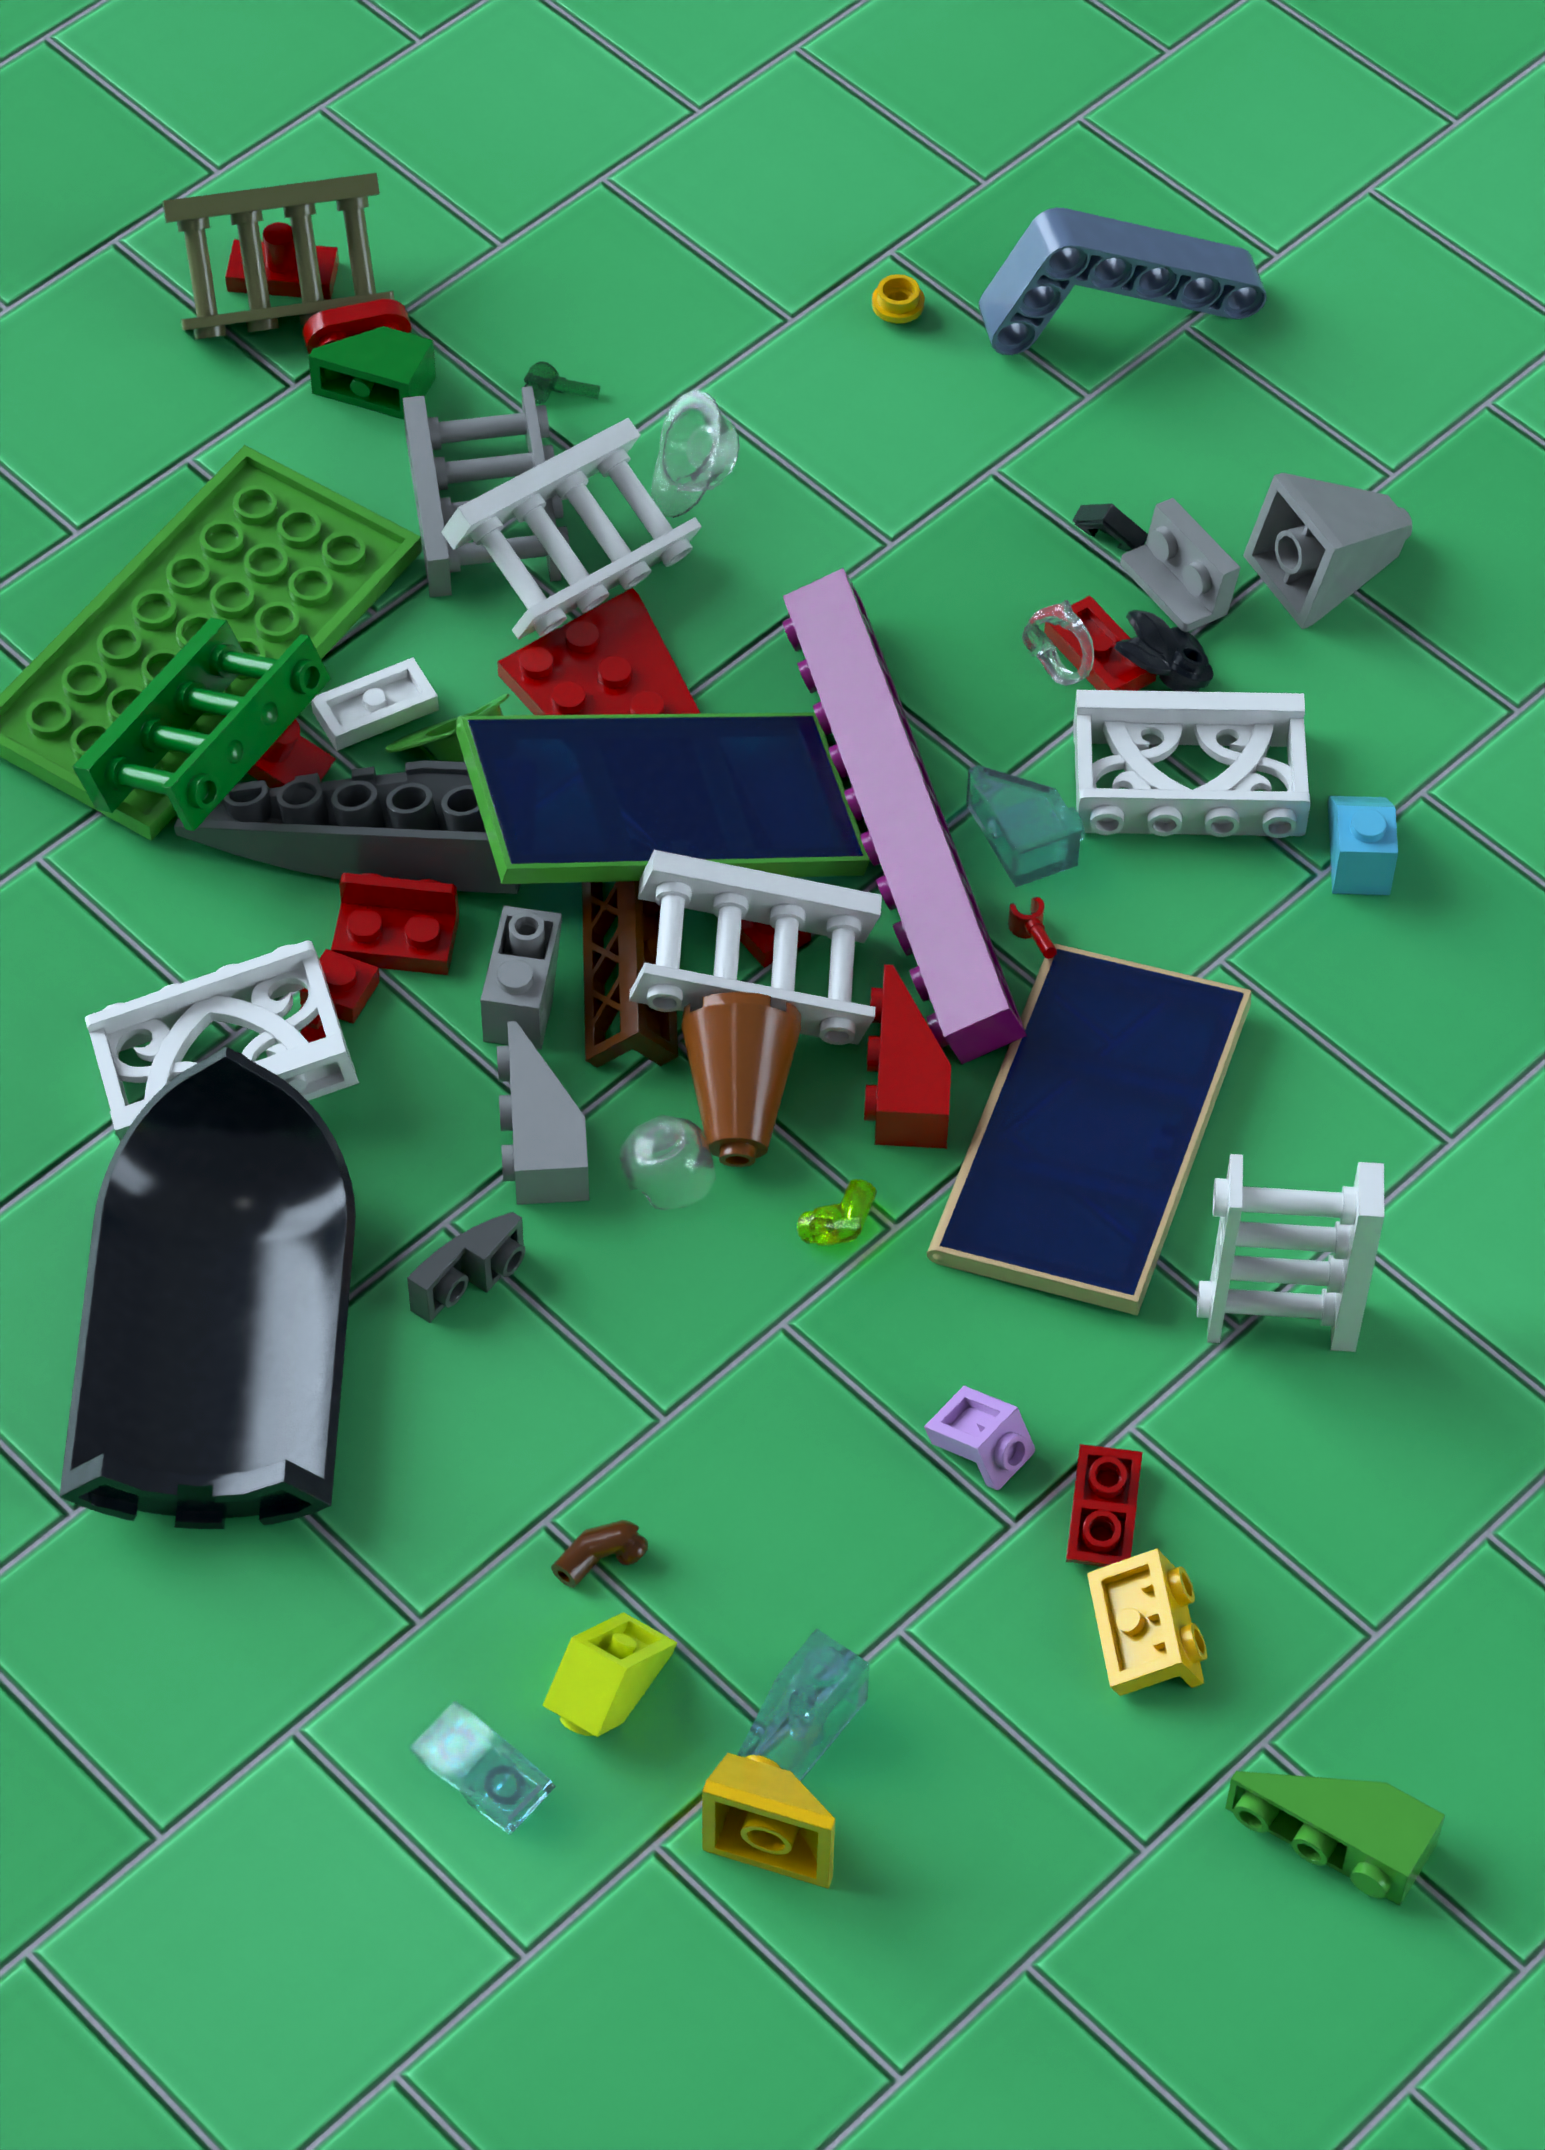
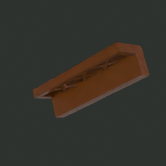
M634 842L629 844L632 856L652 855ZM616 881L604 902L602 895L603 882H582L585 1061L597 1068L632 1049L659 1066L678 1057L677 1010L661 1012L650 1008L647 1004L629 1001L630 990L644 963L656 964L661 906L656 902L638 899L640 881ZM618 917V928L604 949L603 938L614 919ZM619 964V976L608 995L605 996V983L616 965ZM619 1011L621 1032L606 1039V1031Z

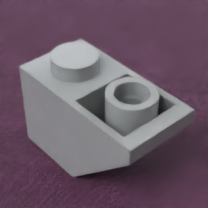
M503 906L480 1000L483 1042L508 1045L507 1022L517 1021L535 1048L542 1049L553 1002L562 924L561 913Z

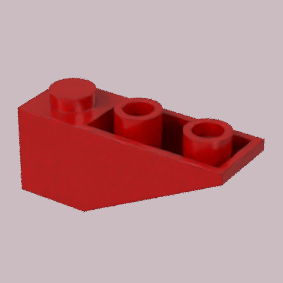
M884 964L883 988L871 987L870 1006L876 1007L875 1018L872 1023H881V1035L868 1036L867 1071L878 1072V1085H866L864 1121H876L875 1145L947 1149L951 1064L894 965Z

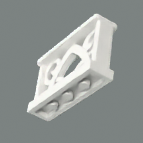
M1077 690L1073 722L1077 831L1101 835H1112L1115 833L1155 834L1159 836L1196 834L1213 835L1216 837L1255 835L1274 838L1305 835L1310 810V794L1304 726V693ZM1092 743L1108 744L1113 755L1092 763ZM1150 744L1158 745L1149 749ZM1178 745H1200L1211 758L1229 765V767L1213 780L1192 790L1169 778L1153 764L1170 756ZM1269 747H1287L1288 765L1267 758L1266 754ZM1120 769L1125 770V772L1119 774L1114 779L1112 789L1096 787L1097 781L1106 773ZM1256 771L1275 776L1284 783L1287 791H1272L1269 780L1257 774Z
M309 940L295 945L281 946L271 953L239 964L223 966L216 972L184 983L167 985L157 992L125 1003L111 1004L102 1011L85 1017L111 1109L112 1122L120 1141L135 1118L153 1096L173 1078L197 1064L196 1062L181 1061L193 1042L213 1021L239 1025L259 1033L260 1035L255 1037L241 1054L285 1080L307 1101L359 1083L322 965L312 941ZM306 988L308 990V998L304 1006L296 1014L284 1020L283 1017L288 1014L293 1005L291 993ZM289 994L286 998H284V999H282V1000H279V1001L272 1000V999H275V998H278V997H281V996H284V995ZM319 1014L326 1037L309 1043L299 1030L308 1025ZM150 1042V1044L147 1045V1046H145V1047H141V1048L135 1047V1046H138V1045H141V1044ZM133 1047L137 1056L142 1060L153 1062L152 1066L133 1067L119 1060V1052ZM266 1050L268 1057L256 1061L260 1054ZM123 1081L132 1083L147 1082L144 1100L129 1105Z

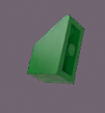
M385 326L314 348L308 356L312 394L403 420V398L424 396L425 398L436 378L433 340Z

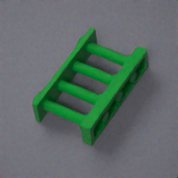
M211 617L72 767L96 810L113 813L135 788L167 795L185 829L195 831L331 678L309 635L300 634L279 659L244 653L228 621ZM238 675L259 679L244 697L223 693ZM204 712L225 716L210 734L189 731L191 726ZM169 750L191 754L175 773L154 769Z

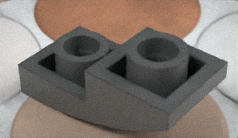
M510 1212L474 1226L446 1243L422 1262L407 1278L410 1311L430 1323L445 1306L450 1308L459 1301L467 1288L468 1281L487 1293L502 1276L505 1278L511 1276L517 1270L525 1255L522 1217L514 1212Z

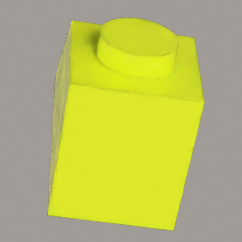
M622 1612L571 1637L542 1706L561 1716L560 1722L569 1730L584 1736L599 1737L624 1723L669 1660L678 1642Z

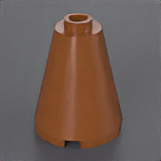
M729 992L711 994L703 997V1007L693 1011L691 1003L684 1007L681 1024L707 1150L712 1155L719 1157V1162L724 1165L746 1167L754 1164L755 1158L765 1155L768 1151L801 1031V1014L794 1005L786 1002V1012L771 1007V996L760 993Z

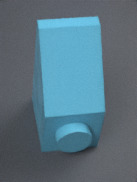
M1329 796L1328 822L1332 894L1390 895L1398 857L1395 806L1386 797Z

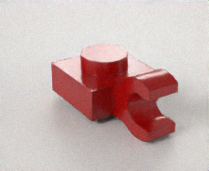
M325 949L319 960L338 1019L354 1024L380 982L379 967ZM306 988L299 990L301 1008L308 998V990ZM319 1014L300 1031L309 1043L326 1037Z

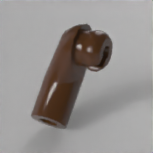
M626 1520L586 1529L551 1566V1569L562 1583L574 1588L600 1559L613 1553L622 1565L636 1563L647 1552L648 1542L644 1536L637 1532L639 1526Z

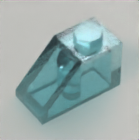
M980 765L968 769L966 805L1015 888L1078 866L1080 841L1085 838L1084 825L1077 810L1074 807L1067 808L1056 788Z
M816 1628L778 1674L738 1752V1756L759 1755L776 1762L781 1769L791 1771L801 1782L868 1700L870 1663Z

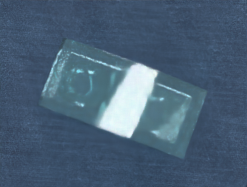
M455 1700L409 1747L423 1765L460 1791L471 1807L509 1835L517 1829L555 1788L552 1781L533 1763Z

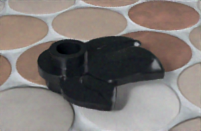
M1140 610L1128 612L1126 618L1131 623L1137 637L1118 641L1114 646L1118 652L1147 672L1159 675L1161 681L1173 691L1199 692L1200 688L1209 685L1214 672L1208 663V658L1201 644L1192 634L1182 631L1179 627L1170 628L1163 619L1152 613Z

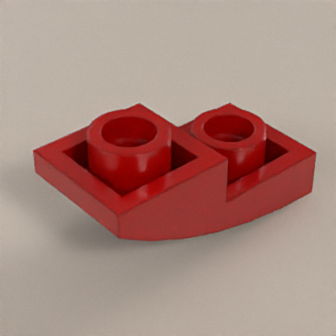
M1080 1444L1066 1562L1105 1567L1131 1558L1143 1452Z

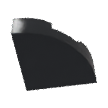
M1112 503L1081 505L1072 520L1077 527L1092 537H1095L1098 530L1113 536L1120 542L1117 548L1131 551L1143 546L1148 536L1142 528Z

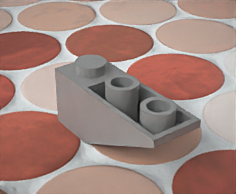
M517 1021L507 1022L508 1045L497 1046L498 1081H510L511 1095H499L501 1131H513V1145H501L503 1181H515L517 1205L589 1201L585 1116Z

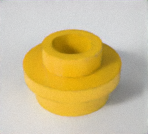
M894 274L885 277L880 281L872 294V309L874 313L882 320L890 323L900 324L913 321L924 310V294L916 280L907 275Z

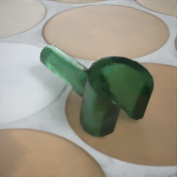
M540 361L532 365L524 378L526 383L524 387H533L535 404L545 403L552 391L595 399L599 397V385L560 377L557 370L547 362Z

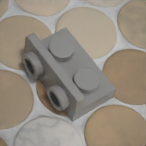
M1174 498L1155 505L1146 544L1122 554L1120 566L1184 632L1191 631L1228 615L1241 568Z

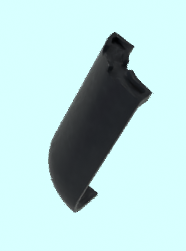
M227 1046L173 1078L153 1096L125 1133L105 1173L94 1214L59 1497L79 1506L134 1521L137 1511L176 1516L174 1528L224 1529L225 1518L259 1515V1520L263 1525H270L310 1515L332 1505L356 1220L352 1182L335 1138L312 1105L285 1080Z

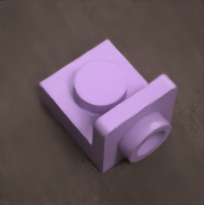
M963 1386L924 1426L931 1444L976 1462L986 1486L995 1490L1001 1489L1035 1452V1446L1018 1407L967 1386Z

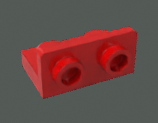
M343 873L341 875L339 883L341 906L332 942V951L382 969L440 975L449 974L459 924L457 887L454 884L441 883L432 879L410 880L390 878L374 873L362 875Z

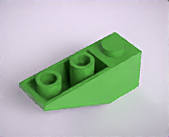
M1236 1771L1232 1776L1225 1807L1233 1812L1238 1821L1247 1828L1259 1833L1269 1832L1292 1845L1294 1851L1304 1860L1320 1866L1326 1864L1349 1877L1352 1883L1363 1893L1379 1899L1385 1897L1399 1906L1436 1847L1445 1818L1443 1813L1386 1782Z

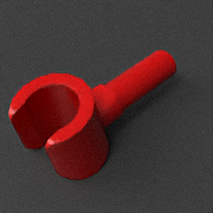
M1039 897L1031 898V915L1018 912L1014 903L1010 904L1008 926L1012 934L1024 939L1033 938L1042 955L1046 959L1053 958L1057 953V949L1043 925L1044 901Z

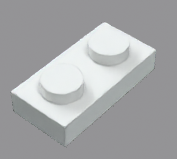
M413 657L316 695L311 701L312 712L336 751L439 710L438 695Z

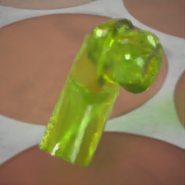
M861 1179L851 1180L848 1183L841 1203L820 1206L813 1211H805L800 1215L797 1221L799 1237L807 1244L816 1243L819 1246L841 1244L857 1239L863 1230L877 1195L876 1188L871 1183Z

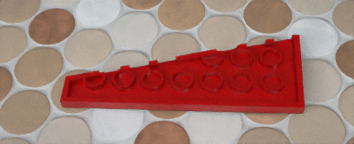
M633 588L626 590L497 661L498 676L534 715L701 714L641 597ZM689 741L596 742L616 806L655 848H657V845L690 844L695 858H698L699 854H727ZM560 743L573 757L569 743ZM719 749L754 853H773ZM741 919L740 942L764 968L772 964L775 928L768 924ZM798 930L797 948L811 941V933Z

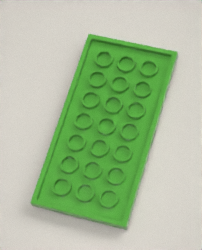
M244 445L0 694V757L96 810L72 766L211 617L228 621L244 653L279 659L300 634L310 636L322 659L422 552L421 536ZM238 675L223 693L244 697L259 679ZM204 712L191 726L189 731L210 734L225 716ZM169 750L154 769L175 773L191 754ZM136 788L113 813L97 810L150 841L177 814L167 795Z

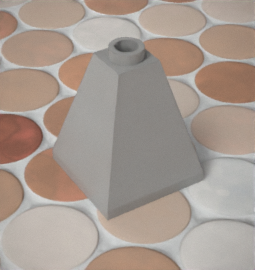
M1280 473L1274 475L1243 557L1303 630L1316 623L1399 556L1405 540L1411 536L1412 520L1409 513L1404 508L1397 507L1388 495Z

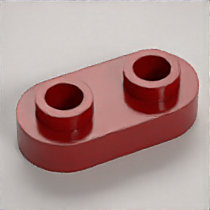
M378 299L328 309L314 314L303 327V337L310 355L314 348L382 326L406 333H411L412 327L407 310L402 303L393 299Z

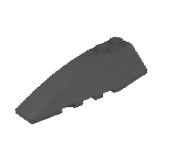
M427 760L407 762L406 772L376 775L375 767L352 769V778L325 782H320L318 773L295 776V780L288 782L284 786L268 788L264 780L237 783L195 831L186 830L179 816L174 825L177 836L244 858L338 880L341 879L343 873L361 875L374 873L390 878L410 880L432 879L441 883L454 884L457 887V891L493 894H518L521 884H501L465 762ZM493 763L521 858H531L537 776L535 765Z

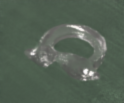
M1068 600L1037 610L1029 619L1022 633L1023 643L1029 650V655L1032 657L1036 656L1041 661L1046 672L1055 682L1064 686L1078 684L1090 675L1093 667V640L1087 628L1073 612ZM1045 622L1055 626L1059 624L1062 628L1068 629L1075 634L1080 642L1083 654L1082 663L1078 671L1071 672L1066 669L1058 656L1053 642L1039 628L1040 624Z

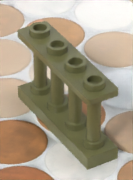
M377 173L163 201L165 222H177L178 232H184L197 315L194 318L180 319L182 330L193 329L195 339L226 335V324L246 322L248 332L279 328L278 317L299 315L300 325H305L310 317L324 310L378 299L395 300L393 291L376 293L364 208L369 207L368 197L380 194ZM336 201L337 211H343L355 296L324 300L311 215L316 214V203ZM283 208L284 218H290L302 303L271 307L258 222L263 221L262 210ZM230 215L231 225H237L250 310L218 314L205 229L210 228L209 217Z

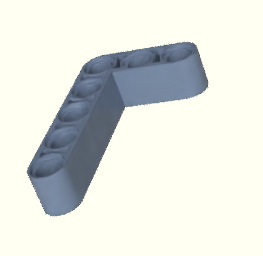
M1052 208L1038 214L1031 222L979 300V310L993 349L1002 355H1014L1029 349L1035 343L1074 285L1231 319H1243L1257 313L1264 306L1267 297L1254 260L1249 251L1243 248L1067 208Z

